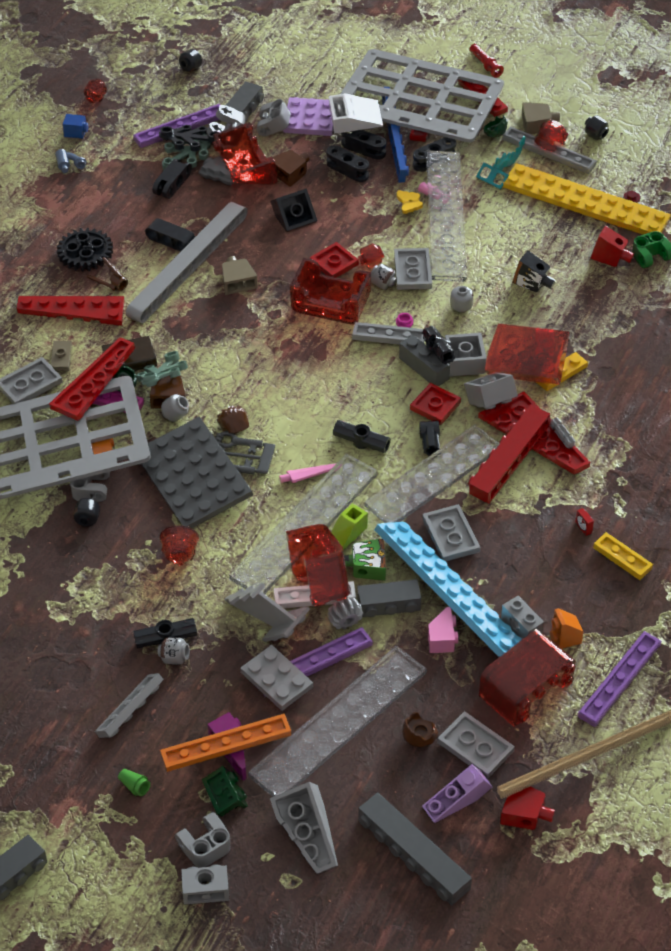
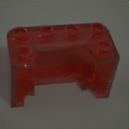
M303 258L290 285L291 308L300 314L354 325L355 322H358L371 293V272L358 270L354 273L353 281L322 275L320 274L318 262Z
M315 524L286 531L292 574L296 580L309 583L310 602L312 605L321 606L330 601L346 599L350 591L343 547L329 528L324 524Z
M536 629L483 671L480 677L479 697L515 727L520 722L524 723L529 718L531 703L537 698H542L549 688L555 686L567 688L572 684L576 660L540 630Z

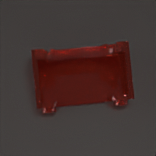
M250 122L213 134V148L219 152L227 165L233 181H236L238 184L273 185L278 182L275 160L272 156L266 158L258 145L257 137L253 136V126Z

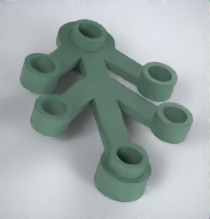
M194 140L200 143L199 159L206 160L209 158L208 149L211 147L210 142ZM165 143V152L181 153L173 158H165L162 161L163 171L172 160H182L188 155L187 162L192 165V168L197 166L196 152L191 151L190 146H184V149L176 150L173 143Z
M178 351L168 352L164 355L166 360L164 364L159 368H156L154 365L145 366V372L136 374L137 380L147 387L154 386L159 379L170 375V378L180 376V371L188 368L187 362H179L180 356Z

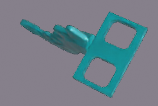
M523 136L521 138L519 147L516 148L515 152H509L507 156L506 153H503L501 158L497 157L493 166L483 163L476 177L501 190L503 183L497 185L494 183V179L497 174L505 176L503 182L507 180L509 175L502 170L504 167L513 165L518 159L525 145L526 137ZM484 167L491 169L487 178L480 176Z

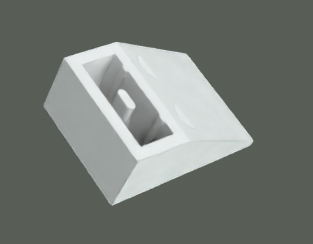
M349 94L329 96V108L334 134L383 127L377 100Z

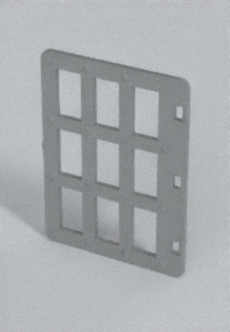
M370 49L341 94L355 95L358 90L383 97L387 96L388 99L384 105L379 104L382 122L464 142H473L504 87V81L499 78ZM376 60L407 68L403 74L372 66ZM417 70L447 76L448 78L444 84L413 76ZM369 75L394 81L397 84L392 90L363 83V80ZM458 80L488 86L489 89L486 94L454 86ZM408 85L439 93L434 100L405 93L404 91ZM449 95L481 102V104L475 110L446 103ZM398 101H403L430 109L425 116L394 107ZM440 111L469 117L472 120L466 126L437 119Z
M122 376L111 379L99 395L121 390L123 401L88 409L79 421L63 415L34 423L32 412L49 408V403L61 392L0 407V420L21 415L22 426L0 431V443L21 437L25 438L26 443L25 449L1 454L0 466L27 459L30 466V471L0 479V500L149 461L151 455L132 378L130 376ZM126 411L127 423L92 432L88 431V420ZM75 424L76 436L38 445L37 433ZM131 433L134 445L93 454L91 443ZM80 446L82 458L42 468L40 456ZM129 459V461H126V462H122V463H118V462H117V461ZM66 474H70V475H71V476L59 478V476H63V475H66ZM12 489V491L1 493V491Z

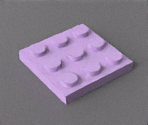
M289 97L287 108L291 114L289 125L283 130L284 133L332 136L333 124L329 99Z

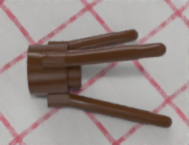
M105 257L102 260L114 273L110 277L111 284L94 276L87 275V278L105 285L113 291L116 289L122 291L128 285V280Z

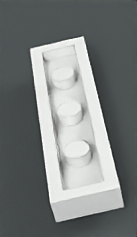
M354 581L274 588L275 602L283 608L328 605L338 602L339 599L342 600L345 597H354L356 600Z

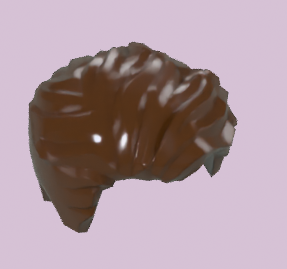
M230 406L227 409H223L217 415V422L223 432L226 429L229 433L235 434L249 427L246 409L241 406Z
M413 712L405 719L402 728L405 741L414 747L431 745L438 735L435 724L422 719L418 712Z

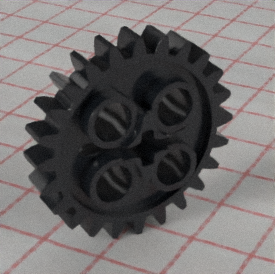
M80 228L79 232L73 230V234L67 233V237L62 236V240L58 241L57 255L59 261L63 262V266L68 265V269L74 267V270L77 271L78 268H81L83 272L85 268L91 271L93 267L97 270L98 265L104 266L103 257L107 260L112 258L113 242H111L110 237H107V233L102 234V230L96 232L95 228L92 231H89V228H87L86 231H83Z

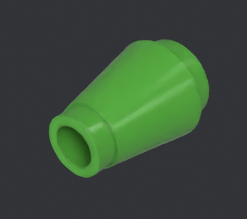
M123 769L118 775V779L135 796L145 795L150 788V781L144 775L127 769Z

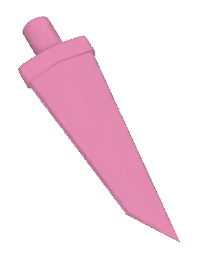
M342 463L286 471L287 474L280 475L279 479L281 483L288 481L296 483L333 471Z

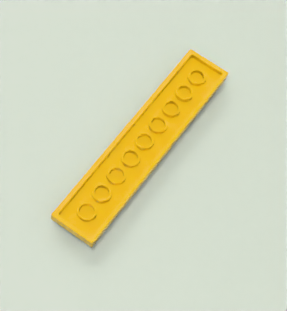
M518 163L509 172L507 180L502 182L503 188L642 235L654 231L662 233L671 217L669 213Z

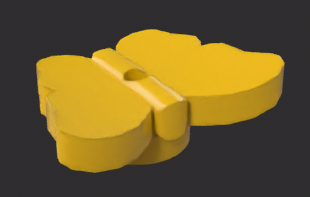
M397 191L396 196L402 203L403 214L423 208V203L419 201V193Z

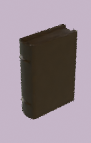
M149 336L128 340L134 343L135 349L122 366H128L134 371L144 369L148 365L157 366V358ZM112 344L102 345L101 347H102L103 353H104Z

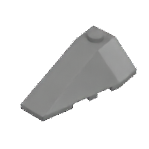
M307 782L271 797L270 800L276 819L302 851L301 853L314 871L319 874L337 867L338 863L326 810L318 785Z

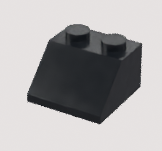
M307 188L270 201L275 217L285 231L318 221Z

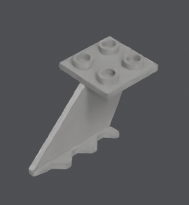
M263 582L257 587L252 585L246 590L242 588L224 599L227 603L272 626L269 632L262 638L264 642L276 641L283 637L288 638L293 634V628L305 620V615L310 610L307 606L286 611L261 591L265 586Z

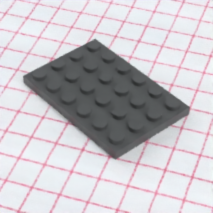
M200 416L148 443L151 458L149 461L141 463V466L185 532L253 496L251 488Z

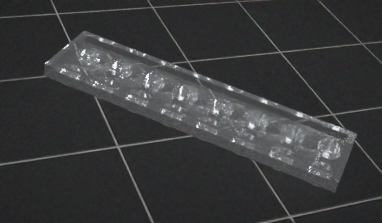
M473 425L367 499L365 507L384 523L401 522L489 458L491 451L496 449L499 443L478 426Z

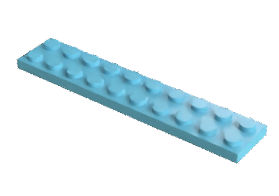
M407 523L377 524L374 529L376 533L500 659L528 654L530 648L525 644V641L512 631V628L498 617V614L491 610L485 604V601L478 597L472 591V588L460 579V576L447 566V563L435 554V551L422 541V538L410 529Z

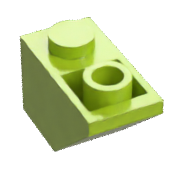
M352 503L340 514L327 541L343 551L368 528V512Z

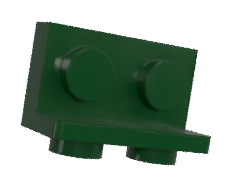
M221 766L202 779L213 807L220 817L237 806H241L244 809L248 807L245 801L247 796L244 790L237 784L239 781L238 776L233 770L229 771L224 766Z

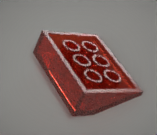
M498 323L488 351L485 371L488 375L499 372L513 375V378L517 380L560 385L570 332Z

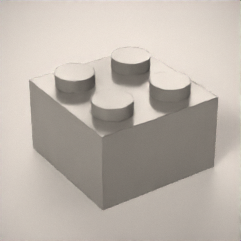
M481 333L445 335V339L450 341V347L454 350L455 355L453 362L449 363L450 376L485 374L487 358Z
M494 372L464 383L469 404L475 405L477 408L492 409L496 407L495 404L511 402L512 398L518 396L513 375Z

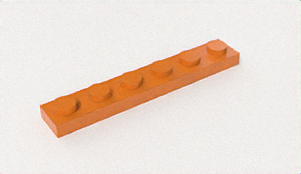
M284 713L161 749L160 752L166 771L169 772L291 736V729Z

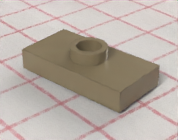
M53 341L51 366L55 371H69L72 341Z

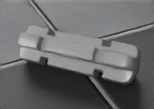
M559 418L551 419L550 426L555 430L554 432L560 440L564 442L563 444L567 448L574 447L575 439L570 436L571 434L561 424L562 422Z

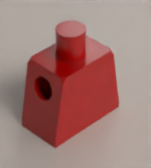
M605 226L598 236L590 259L616 267L621 259L630 263L634 253L626 250L629 242L628 239Z
M531 786L525 787V789L507 796L501 812L500 824L534 830L539 819L552 822L555 809L544 806L545 793Z

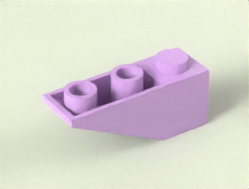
M471 764L422 805L432 821L436 823L477 801L492 788V785L483 773Z

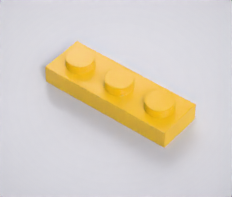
M575 352L536 375L535 382L544 390L549 391L587 368L588 362Z
M607 532L593 545L596 551L638 580H641L652 570L653 564Z

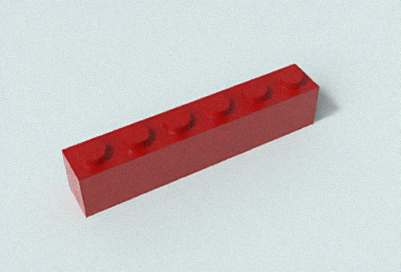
M530 404L527 410L524 409L519 420L511 425L509 433L501 438L498 447L491 451L487 461L480 465L477 474L470 478L468 482L470 495L490 504L550 426V413Z

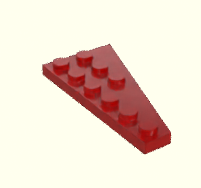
M524 391L518 394L517 397L512 398L511 402L504 404L500 402L492 409H485L479 412L478 418L507 435L511 425L519 420L524 409L527 410L530 404L538 408L539 406ZM551 426L547 428L532 448L533 451L574 475L590 467V461L576 446L567 448Z

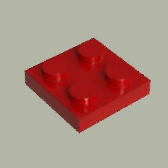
M335 242L311 256L310 263L331 280H334L358 266L359 259Z
M429 383L410 404V410L431 421H439V425H442L460 405L461 397Z

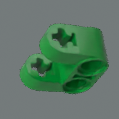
M658 231L638 236L634 239L633 257L642 268L652 266V256L657 254L665 261L671 260V243Z

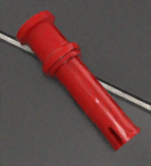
M474 43L470 46L469 51L484 64V69L489 71L492 77L498 78L503 74V66L497 64L494 58H490L477 44Z

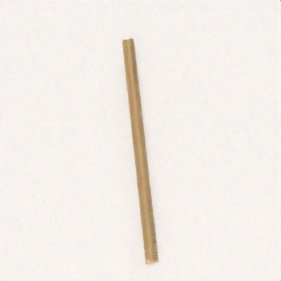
M671 710L497 787V793L503 799L516 793V791L519 792L525 789V787L528 788L534 785V783L537 784L554 776V774L557 775L600 754L609 752V750L611 751L615 747H620L647 733L671 724Z

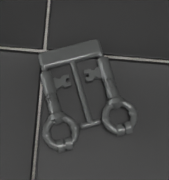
M228 431L216 434L215 439L224 452L225 448H231L236 445L250 446L248 454L225 452L229 456L246 458L244 466L234 464L240 473L253 475L255 473H268L275 444L263 443L262 440L239 438ZM223 436H231V443H222ZM264 446L262 455H255L257 447L262 448ZM253 459H260L258 468L255 470V467H251Z

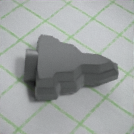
M222 156L214 159L211 157L207 158L199 171V175L205 179L221 181L229 186L236 183L234 174L230 172L229 162Z

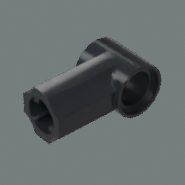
M420 421L419 430L420 438H422L423 453L428 456H435L437 453H440L439 421Z

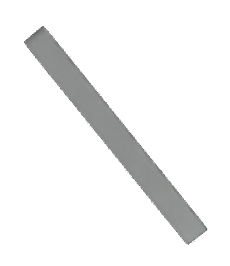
M234 202L228 203L128 305L126 316L140 323L146 322L244 221L247 216V208Z

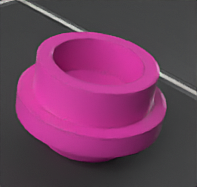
M400 313L396 318V325L398 327L410 328L413 326L414 321L409 313Z

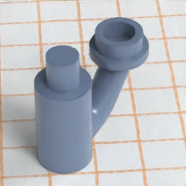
M59 149L55 153L58 168L63 173H67L70 167L68 159L73 160L75 167L78 169H83L86 166L87 162L83 157H78L63 149Z

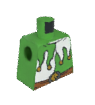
M381 538L352 544V554L341 555V567L353 566V576L355 578L386 580L384 540Z

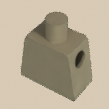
M522 103L521 116L526 133L548 132L551 130V122H560V112H550L548 104Z
M234 256L227 258L226 262L222 264L225 295L258 289L257 274L247 259L237 260Z

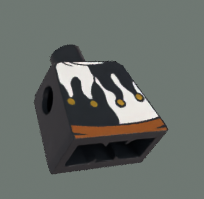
M527 250L519 260L512 283L538 292L543 285L552 289L556 280L548 276L550 266Z

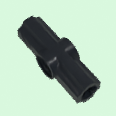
M430 325L424 328L422 334L426 342V348L433 351L441 363L448 364L453 362L455 355L454 350L450 347V341L444 339L435 327Z
M337 420L333 429L334 436L353 442L354 446L358 449L368 447L386 453L391 443V438L370 431L369 426L365 424L355 426Z
M194 618L176 622L161 620L156 626L134 630L133 633L138 649L156 644L161 645L165 638L184 639L197 636V629Z

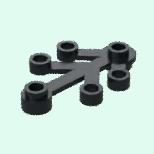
M183 125L176 129L165 126L160 128L159 137L174 143L176 150L184 149V141L190 145V150L194 152L200 150V143L194 140L209 141L211 145H219L221 142V133L211 131L207 136V127L200 126L191 130L190 125Z

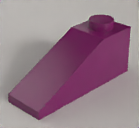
M228 712L208 723V735L240 727L242 724L238 718H234ZM244 750L224 755L243 781L247 779Z

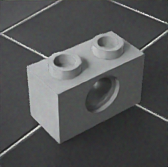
M519 595L502 605L501 620L508 624L512 631L525 641L527 646L543 636L544 621Z
M227 865L181 869L184 905L229 901ZM205 881L210 882V883L205 884V885H204V884H201L202 882H205Z

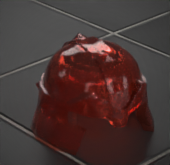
M550 120L543 123L534 141L541 148L555 152L557 148L555 141L565 145L569 133L566 132L565 127L561 123Z
M181 525L168 527L159 536L162 545L161 551L170 562L178 565L186 564L189 560H193L199 535L190 527Z

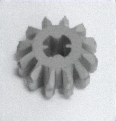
M354 597L339 599L338 602L332 603L333 606L328 608V618L336 629L342 628L344 630L347 627H352V625L358 624V621L363 618L362 607Z

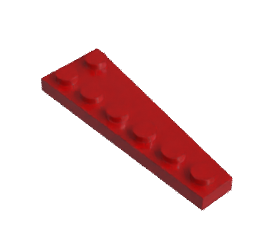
M18 296L17 313L52 318L65 316L69 320L81 318L86 322L98 320L102 324L122 326L125 298L124 296Z
M120 337L49 403L50 409L79 421L134 351V343Z

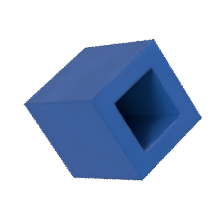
M66 114L62 124L64 137L83 139L85 132H88L89 128L83 115Z

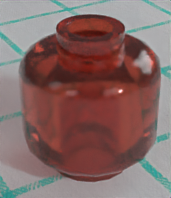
M97 78L90 80L84 89V95L90 103L101 102L107 92L105 82Z
M371 243L360 249L358 259L362 266L365 265L368 269H371L375 265H380L383 262L382 258L385 256L379 245L376 246V244Z

